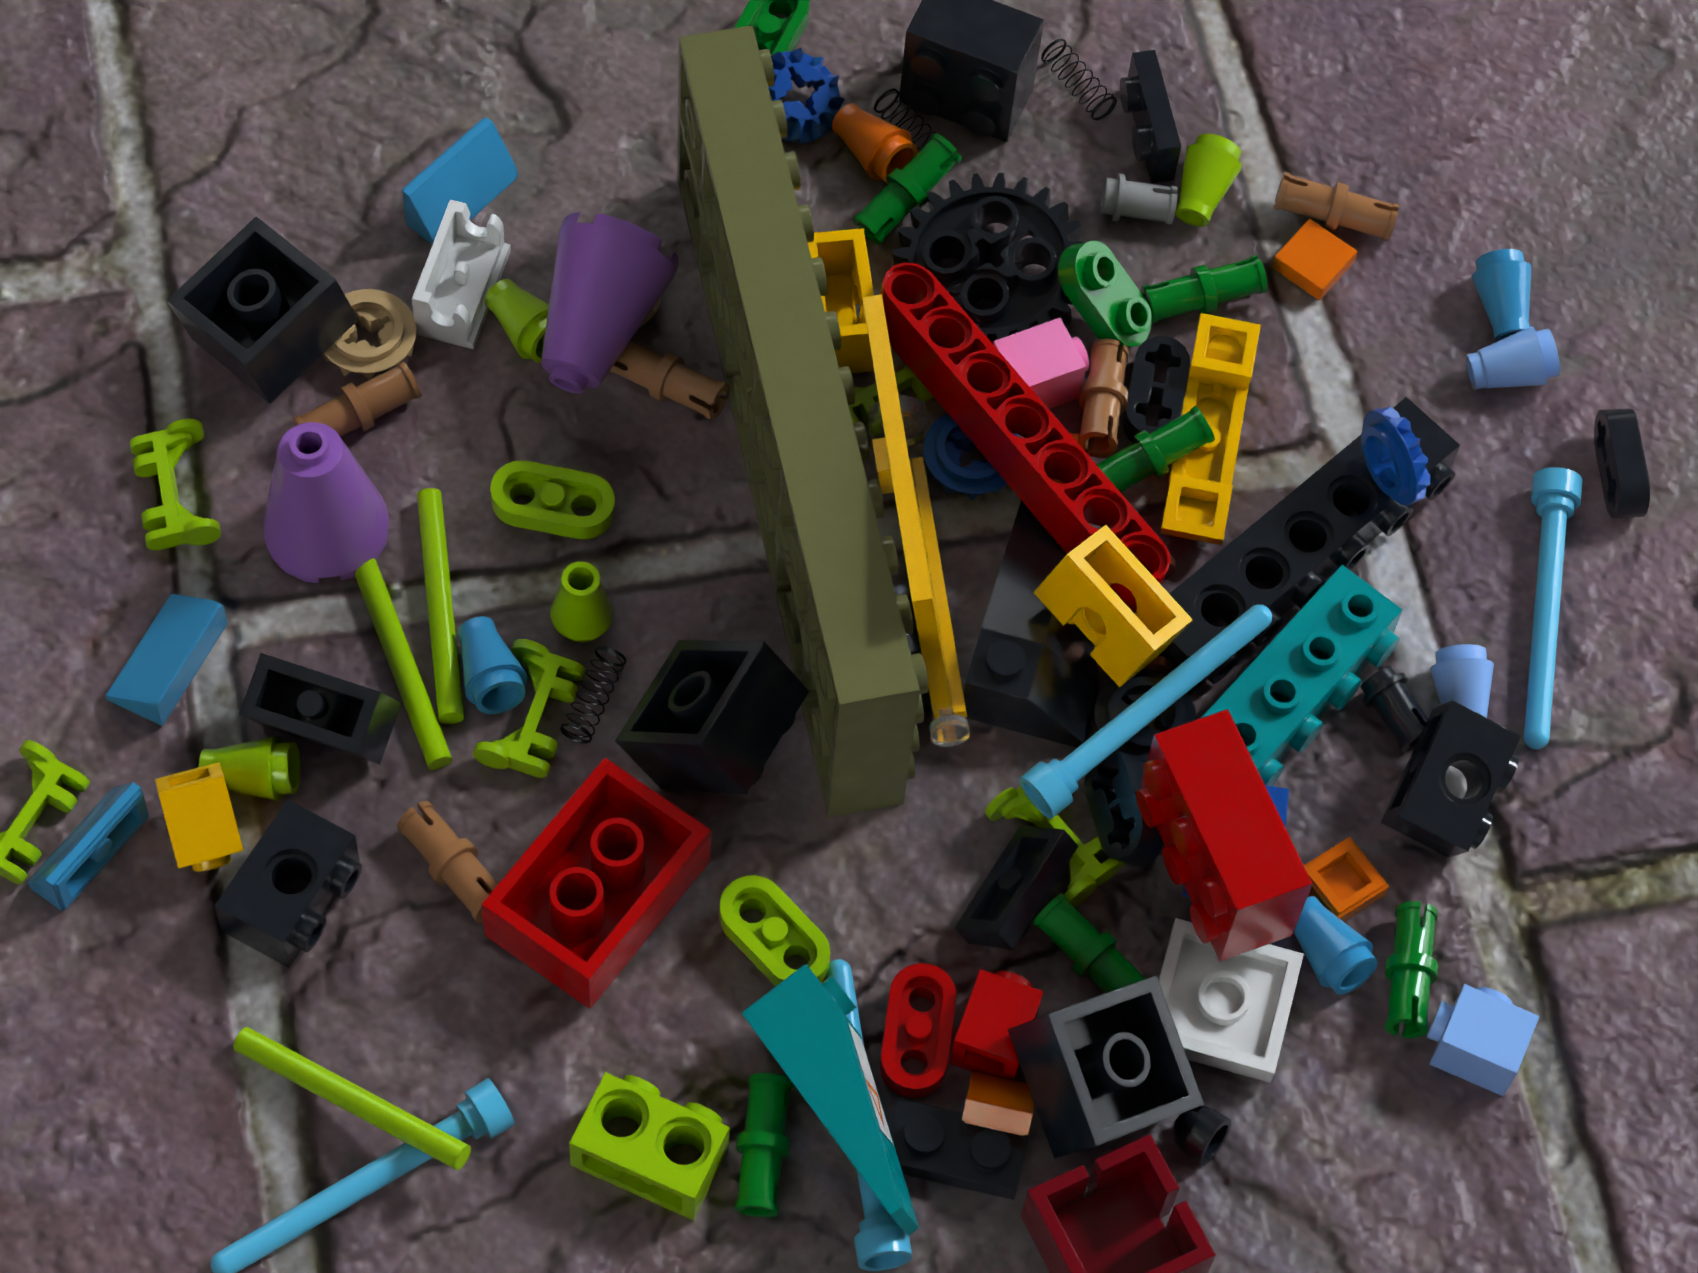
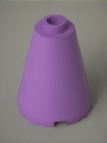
M581 212L571 213L564 218L560 227L541 366L550 374L548 380L554 386L576 394L583 393L585 388H597L600 386L675 277L679 266V257L674 251L669 259L659 252L662 240L653 233L633 223L598 213L593 224L577 223Z
M317 422L299 424L288 430L278 445L262 523L265 544L270 557L285 573L304 582L320 583L319 578L340 576V581L354 578L357 569L370 559L375 558L377 560L387 545L389 516L386 503L333 428Z

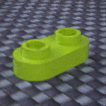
M519 460L502 466L494 474L491 481L490 492L493 511L501 521L514 527L575 539H592L606 532L612 525L615 517V495L613 489L605 479L596 474ZM520 495H527L533 499L525 505L516 504L512 501ZM580 507H587L594 511L589 516H577L573 512Z
M748 875L732 881L725 888L720 898V925L730 940L773 985L777 986L797 971L789 968L784 962L786 958L792 955L804 957L808 962V967L822 983L829 968V942L822 931L773 881L762 876ZM755 909L760 911L764 918L757 923H748L740 915L745 910Z

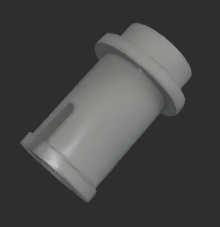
M1118 173L1116 179L1105 178L1100 199V213L1110 214L1111 221L1116 222L1120 216L1159 221L1171 225L1176 211L1178 189L1177 186L1172 185L1169 187L1127 181L1125 174Z

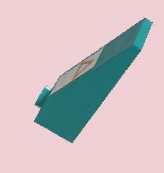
M805 964L744 1010L742 1015L890 1216L909 1236L919 1229V1225L862 1037L846 1016L857 1007L833 976H830L821 983L808 965Z

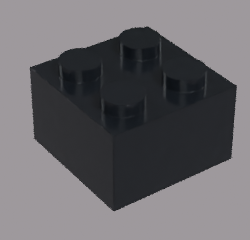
M922 0L906 30L900 85L902 100H907L912 108H915L916 111L922 114L936 115L963 125L975 134L992 136L1008 142L1033 91L1044 19L994 0Z
M257 216L167 299V302L191 339L270 404L359 320L337 280Z
M679 640L615 742L660 789L746 795L751 786L761 777L764 765L782 735L793 725L796 712L808 695L809 690L765 641Z
M1157 975L1008 1029L1054 1159L1103 1144L1204 1105Z

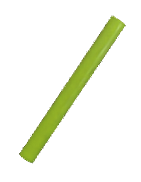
M425 488L417 492V505L438 720L443 724H456L464 720L442 492L436 488Z
M370 559L357 569L355 578L428 769L435 770L450 765L453 758L376 559Z
M249 1027L243 1028L238 1033L233 1045L234 1051L455 1170H460L467 1162L471 1152L470 1145Z

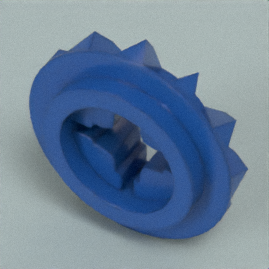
M802 48L788 52H776L771 56L774 69V86L768 87L772 101L782 100L787 95L786 93L793 88L792 80L798 88L807 86L808 88L813 87L815 90L805 101L807 108L804 107L801 101L790 102L789 100L783 103L787 121V137L781 139L794 143H807L817 140L832 128L833 119L845 100L840 97L838 89L839 75L831 74L824 65V57H812L803 53Z
M1390 406L1370 411L1365 415L1362 426L1361 447L1367 468L1378 487L1397 503L1407 506L1426 496V487L1430 485V475L1425 468L1428 458L1422 453L1420 447L1421 438H1416L1413 434L1410 421L1405 417L1401 418L1399 413Z
M948 413L937 419L925 436L922 457H924L927 465L928 477L939 481L943 485L946 494L952 491L967 494L971 501L979 494L991 492L997 496L1002 487L1007 483L983 454L982 460L985 463L975 460L970 466L960 467L962 452L959 449L969 452L975 445Z

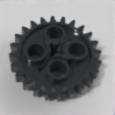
M1000 172L994 180L993 187H985L981 177L976 173L972 177L971 189L963 191L955 180L949 181L950 197L945 200L932 191L927 194L929 213L918 208L910 210L911 223L914 228H899V242L902 247L893 249L894 265L900 263L921 265L936 277L949 294L959 293L953 298L992 344L995 340L1057 318H1061L1065 325H1069L1072 322L1069 305L1073 304L1060 285L1058 264L1066 248L1083 243L1079 241L1081 239L1080 221L1067 222L1069 213L1066 202L1049 208L1051 203L1049 188L1045 187L1034 196L1029 195L1028 178L1023 177L1014 189L1006 188L1004 173ZM992 223H1001L1008 227L1000 233H989L983 230L985 226ZM1025 236H1032V238H1025L1021 240ZM948 257L961 261L952 268H942L936 265L937 261ZM1032 264L1041 265L1046 268L1044 272L1038 275H1028L1020 271L1023 267ZM981 299H991L999 303L997 307L991 310H979L973 307V304Z

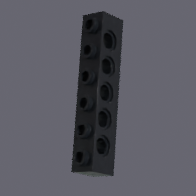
M1405 397L1393 409L1399 413L1401 418L1405 417L1410 421L1413 434L1416 438H1421L1420 447L1422 453L1428 458L1425 468L1430 475V485L1426 487V497L1429 500H1433L1449 486L1455 477V472L1451 468L1460 444L1410 399ZM1361 435L1358 436L1169 593L1193 620L1159 656L1171 661L1173 671L1227 627L1214 626L1208 623L1204 617H1219L1225 620L1229 626L1252 606L1259 604L1266 606L1272 614L1270 625L1195 685L1188 693L1194 692L1207 680L1212 684L1218 683L1237 664L1239 660L1238 653L1251 642L1256 646H1261L1267 642L1282 625V616L1295 605L1302 609L1327 582L1326 579L1338 570L1341 565H1344L1349 570L1353 569L1369 551V542L1381 532L1391 536L1399 530L1413 512L1412 506L1417 502L1407 506L1401 505L1378 487L1365 463L1361 447ZM1337 508H1349L1357 513V516L1345 515ZM1293 544H1306L1316 552H1303ZM1249 580L1265 581L1272 589H1259L1253 586Z

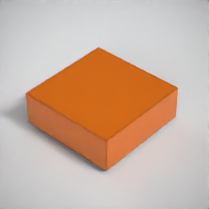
M1309 218L1274 256L1271 268L1320 301L1354 264L1358 251Z
M1350 836L1304 865L1313 883L1308 895L1315 896L1326 909L1343 922L1384 897L1390 887Z
M972 1072L962 1121L1021 1136L1028 1135L1035 1105L1028 1084Z

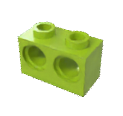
M605 1072L569 1142L570 1165L694 1221L728 1152L730 1127L722 1124V1118L716 1112L703 1105L688 1102L685 1106H681L661 1097L657 1087L640 1077L625 1075L623 1079H620ZM622 1116L633 1119L640 1126L635 1133L626 1137L613 1136L604 1129L608 1121ZM689 1144L697 1148L702 1155L694 1163L680 1165L668 1159L666 1152L675 1145Z

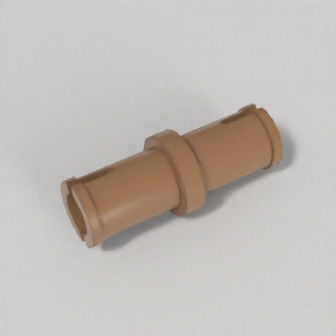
M1284 171L1273 209H1281L1323 221V227L1335 231L1338 226L1389 241L1397 219L1399 204L1394 202L1388 203L1348 191L1349 185L1337 182L1335 187L1293 176Z
M1100 339L1091 345L1088 379L1080 387L1078 402L1081 409H1083V417L1078 444L1085 451L1090 438L1087 454L1091 457H1108L1117 450L1119 416L1126 410L1128 391L1123 384L1129 350L1125 344L1119 347L1117 358L1119 341L1116 339Z
M633 341L629 342L609 371L611 374L615 373L649 389V396L660 402L671 399L705 415L710 420H715L720 415L728 398L720 396V394L727 395L730 392V385L728 383L717 381L685 366L682 357L671 352L663 356Z
M405 362L397 364V367L357 387L352 382L341 387V395L292 419L295 426L308 422L325 424L333 428L341 437L357 428L362 432L375 426L374 419L413 399L422 397V394L411 370Z
M422 801L418 803V809L423 813L422 816L412 806L398 821V831L411 842L429 863L428 872L434 881L439 885L447 884L472 913L475 921L483 923L481 904L499 883L477 859L478 849L467 838L460 839L435 811V807L431 802Z

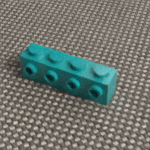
M1341 565L1201 718L1228 709L1264 784L1273 786L1284 770V766L1280 763L1292 748L1302 753L1322 729L1324 723L1319 718L1332 705L1337 710H1341L1354 696L1362 683V680L1357 676L1369 663L1376 668L1380 667L1394 651L1400 641V637L1394 634L1403 609L1344 565Z

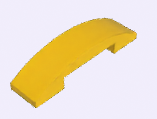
M1200 314L1181 416L1189 412L1192 407H1198L1208 422L1215 440L1204 444L1171 464L1160 534L1222 545L1233 488L1232 480L1261 324Z

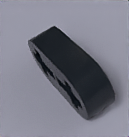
M1155 336L1144 341L1137 350L1123 419V431L1132 443H1135L1133 436L1143 430L1150 434L1182 414L1190 368V355L1185 346L1176 339L1168 336ZM1156 360L1168 362L1164 383L1153 381ZM1149 402L1160 404L1157 427L1145 424Z
M1630 408L1599 410L1594 424V445L1607 512L1611 518L1644 517L1649 508L1650 482L1636 413Z
M1115 750L1085 775L1086 797L1104 853L1111 859L1133 866H1145L1159 855L1164 842L1156 826L1149 828L1145 824L1137 805L1136 792L1140 790L1144 762L1136 756Z

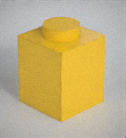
M220 762L155 779L178 869L192 865L193 871L196 872L216 869L232 861L231 854L244 851Z

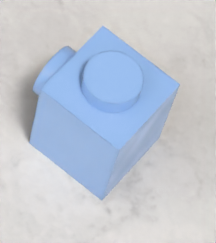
M1464 984L1455 1003L1451 1005L1441 1001L1426 1037L1438 1043L1429 1065L1504 1097L1518 1073L1540 1016L1513 1005L1506 995L1497 990L1485 987L1475 989Z

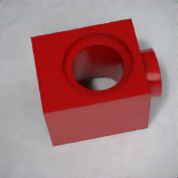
M980 969L954 1039L949 1064L971 1072L1014 1081L1020 1062L1008 1029L1037 1019L1044 991L1033 988L1026 978L1016 973L997 971L993 974Z

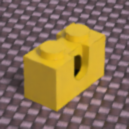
M864 228L815 232L814 241L809 242L808 247L811 258L821 257L824 263L827 278V295L821 296L824 311H835L841 334V349L835 350L838 366H849L851 373L873 372L874 366L862 299L863 297L874 296ZM860 304V317H857L855 305Z
M1104 525L1070 551L1033 592L1063 626L1066 623L1075 624L1095 645L1094 650L1089 655L1119 688L1156 659L1193 620L1107 525ZM1113 583L1121 584L1131 591L1137 603L1135 614L1110 588Z

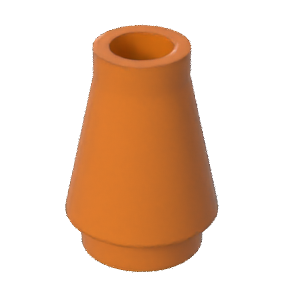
M855 103L842 107L833 119L832 130L842 138L873 180H883L888 183L886 177L893 169L898 168L902 170L918 153L917 146L912 142V136L909 131L864 111Z

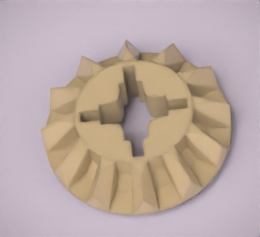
M361 289L345 294L359 319L357 322L361 328L365 327L370 333L380 330L378 332L380 346L377 348L374 345L371 346L366 340L357 342L356 324H354L323 353L326 362L331 361L337 365L344 376L350 372L361 373L368 380H371L375 373L387 369L391 370L397 367V364L405 357H412L413 345L417 336L416 322H414L413 313L401 299L391 293L376 289Z

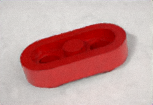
M918 963L905 967L894 977L889 991L880 1058V1072L884 1082L893 1092L908 1098H921L936 1091L945 1079L949 1061L956 1004V988L950 976L944 970L932 964ZM915 997H925L931 1001L933 1007L928 1011L920 1012L913 1009L909 1002ZM913 1058L921 1061L925 1066V1070L919 1074H910L902 1068L901 1064L905 1060Z

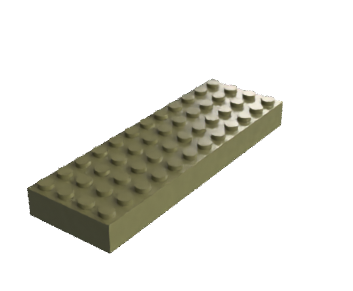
M753 26L679 37L677 180L725 383L730 385L728 397L793 673L809 690L801 707L827 817L829 818L904 804L907 780L915 778V764L912 752L919 751L920 748L917 723L924 721L921 694L928 693V677L922 654H911L906 634L913 633V618L908 597L906 594L896 595L891 576L898 575L896 548L891 535L881 537L877 518H881L884 515L881 488L877 478L867 479L862 461L869 460L867 433L862 421L852 422L849 405L855 404L853 378L849 366H838L835 350L841 349V334L835 311H824L821 296L827 295L825 267L821 257L811 258L808 243L814 241L811 212L808 204L798 205L794 190L800 189L801 186L797 157L794 151L784 152L781 138L787 137L785 109L782 100H771L768 88L774 86V69L769 49L759 50Z

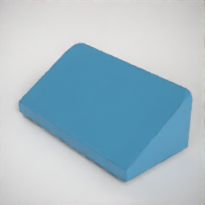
M487 117L481 119L402 189L406 225L431 245H433L450 199L466 203L471 213L469 220H471L517 179L516 165L493 121Z
M171 594L105 695L106 700L163 726L226 628L228 622L224 605L214 600Z
M131 782L112 788L27 882L30 889L59 910L67 909L149 818L141 787Z

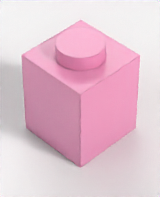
M1061 318L993 342V345L1048 409L1079 398L1085 372L1089 370V358L1082 341L1077 336L1071 338Z

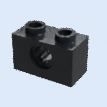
M261 653L239 715L261 726L380 765L402 703L380 691Z
M1453 700L1433 708L1380 823L1448 858L1469 852L1470 847L1476 849L1486 837L1492 824L1493 815L1488 813L1487 810L1496 790L1503 791L1517 769L1519 757L1513 755V752L1521 735ZM1449 766L1457 768L1465 776L1467 790L1462 799L1454 796L1446 786L1445 775Z
M287 799L214 905L221 932L289 968L301 950L306 953L309 952L320 939L326 925V917L324 915L336 897L344 899L356 885L362 870L356 836ZM291 879H303L310 883L305 890L297 894H284L278 891L283 883Z

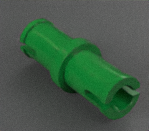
M935 133L930 138V141L902 170L898 168L893 169L886 177L888 184L859 214L857 213L852 218L854 224L860 226L858 229L864 228V234L869 240L877 245H881L885 241L884 238L910 213L912 208L922 209L928 202L927 194L955 165L962 161L961 155L955 152L957 149L943 136Z
M1257 255L1249 257V259L1208 269L1206 265L1193 267L1190 270V275L1150 286H1141L1140 292L1150 306L1152 313L1151 324L1159 322V320L1198 309L1203 314L1216 311L1220 303L1257 293H1266L1268 285L1262 261L1258 259Z
M1194 406L1189 412L1150 434L1146 430L1133 436L1135 443L1098 463L1097 466L1120 492H1123L1153 474L1160 478L1169 472L1168 465L1204 444L1213 442L1215 437L1198 407Z
M1062 893L1047 904L1034 919V925L1037 928H1041L1074 962L1071 969L1080 978L1087 975L1105 994L1146 979L1115 948L1118 940L1109 932L1101 934L1067 901V898Z
M1407 901L1396 906L1393 954L1388 956L1385 961L1384 974L1390 980L1385 1029L1390 1034L1396 1036L1399 1033V1023H1403L1402 1038H1418L1427 1034L1429 1028L1427 1019L1430 985L1436 982L1438 978L1439 965L1433 958L1435 923L1438 919V911L1434 906L1427 903L1424 907V917H1419L1421 902Z
M755 1073L750 1075L748 1080L749 1095L745 1131L738 1134L736 1150L742 1154L738 1195L734 1210L739 1211L740 1214L752 1217H774L779 1212L778 1196L782 1158L789 1156L791 1140L785 1136L792 1081L788 1080V1077L779 1074Z

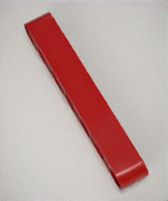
M900 263L892 266L884 276L879 295L882 294L890 344L921 383L1066 554L1099 530L1090 524L1098 525L1101 528L1107 525L1162 585L1171 563L1170 552L1164 542L936 277L925 267L915 263ZM975 389L982 390V391H984V392H986V393H982V392L977 391V390H975ZM1014 434L1021 435V436H1023V437H1025V438H1021V437L1015 436ZM1051 478H1055V479H1057V480H1060V481H1062L1063 483L1055 482V481H1053ZM1113 583L1110 588L1133 613H1136L1137 603L1131 591L1121 584Z

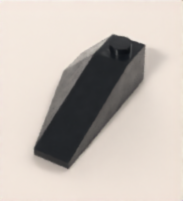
M1021 500L964 688L966 719L1078 748L1086 741L1099 693L1098 668L1096 667V661L1089 655L1094 650L1095 645L1075 624L1066 623L1063 626L1033 593L1067 554Z

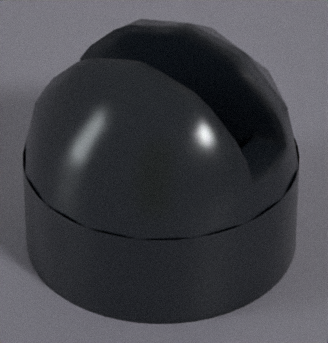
M1204 1105L1183 1112L1173 1123L1175 1143L1186 1156L1202 1166L1206 1165L1214 1158L1226 1140L1231 1128V1119L1217 1110Z

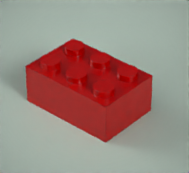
M1226 709L1154 734L1148 760L1143 765L1144 775L1140 790L1136 792L1137 805L1145 824L1149 828L1156 826L1166 846L1163 848V859L1171 880L1175 885L1184 884L1193 903L1190 906V917L1201 942L1204 944L1211 942L1221 962L1292 936L1313 883L1229 710Z
M604 757L483 901L481 907L484 935L584 1006L591 1009L710 862L711 829Z

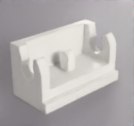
M450 199L412 297L414 322H416L417 335L474 350L489 310L485 305V296L488 290L500 280L511 252L510 244L504 242V226L497 215H490L486 228L479 227L469 220L471 213L466 203Z

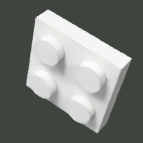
M1175 918L1159 983L1187 1059L1271 1083L1275 1074L1304 954L1268 944L1220 962L1211 942L1205 944L1201 942L1192 922Z

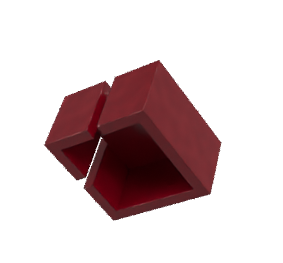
M1151 1134L1095 1159L1090 1176L1084 1165H1081L1029 1189L1021 1212V1218L1050 1273H1208L1216 1256L1187 1200L1175 1205L1171 1212L1180 1187ZM1087 1186L1091 1195L1083 1198ZM1171 1212V1215L1165 1227L1161 1218L1169 1215Z

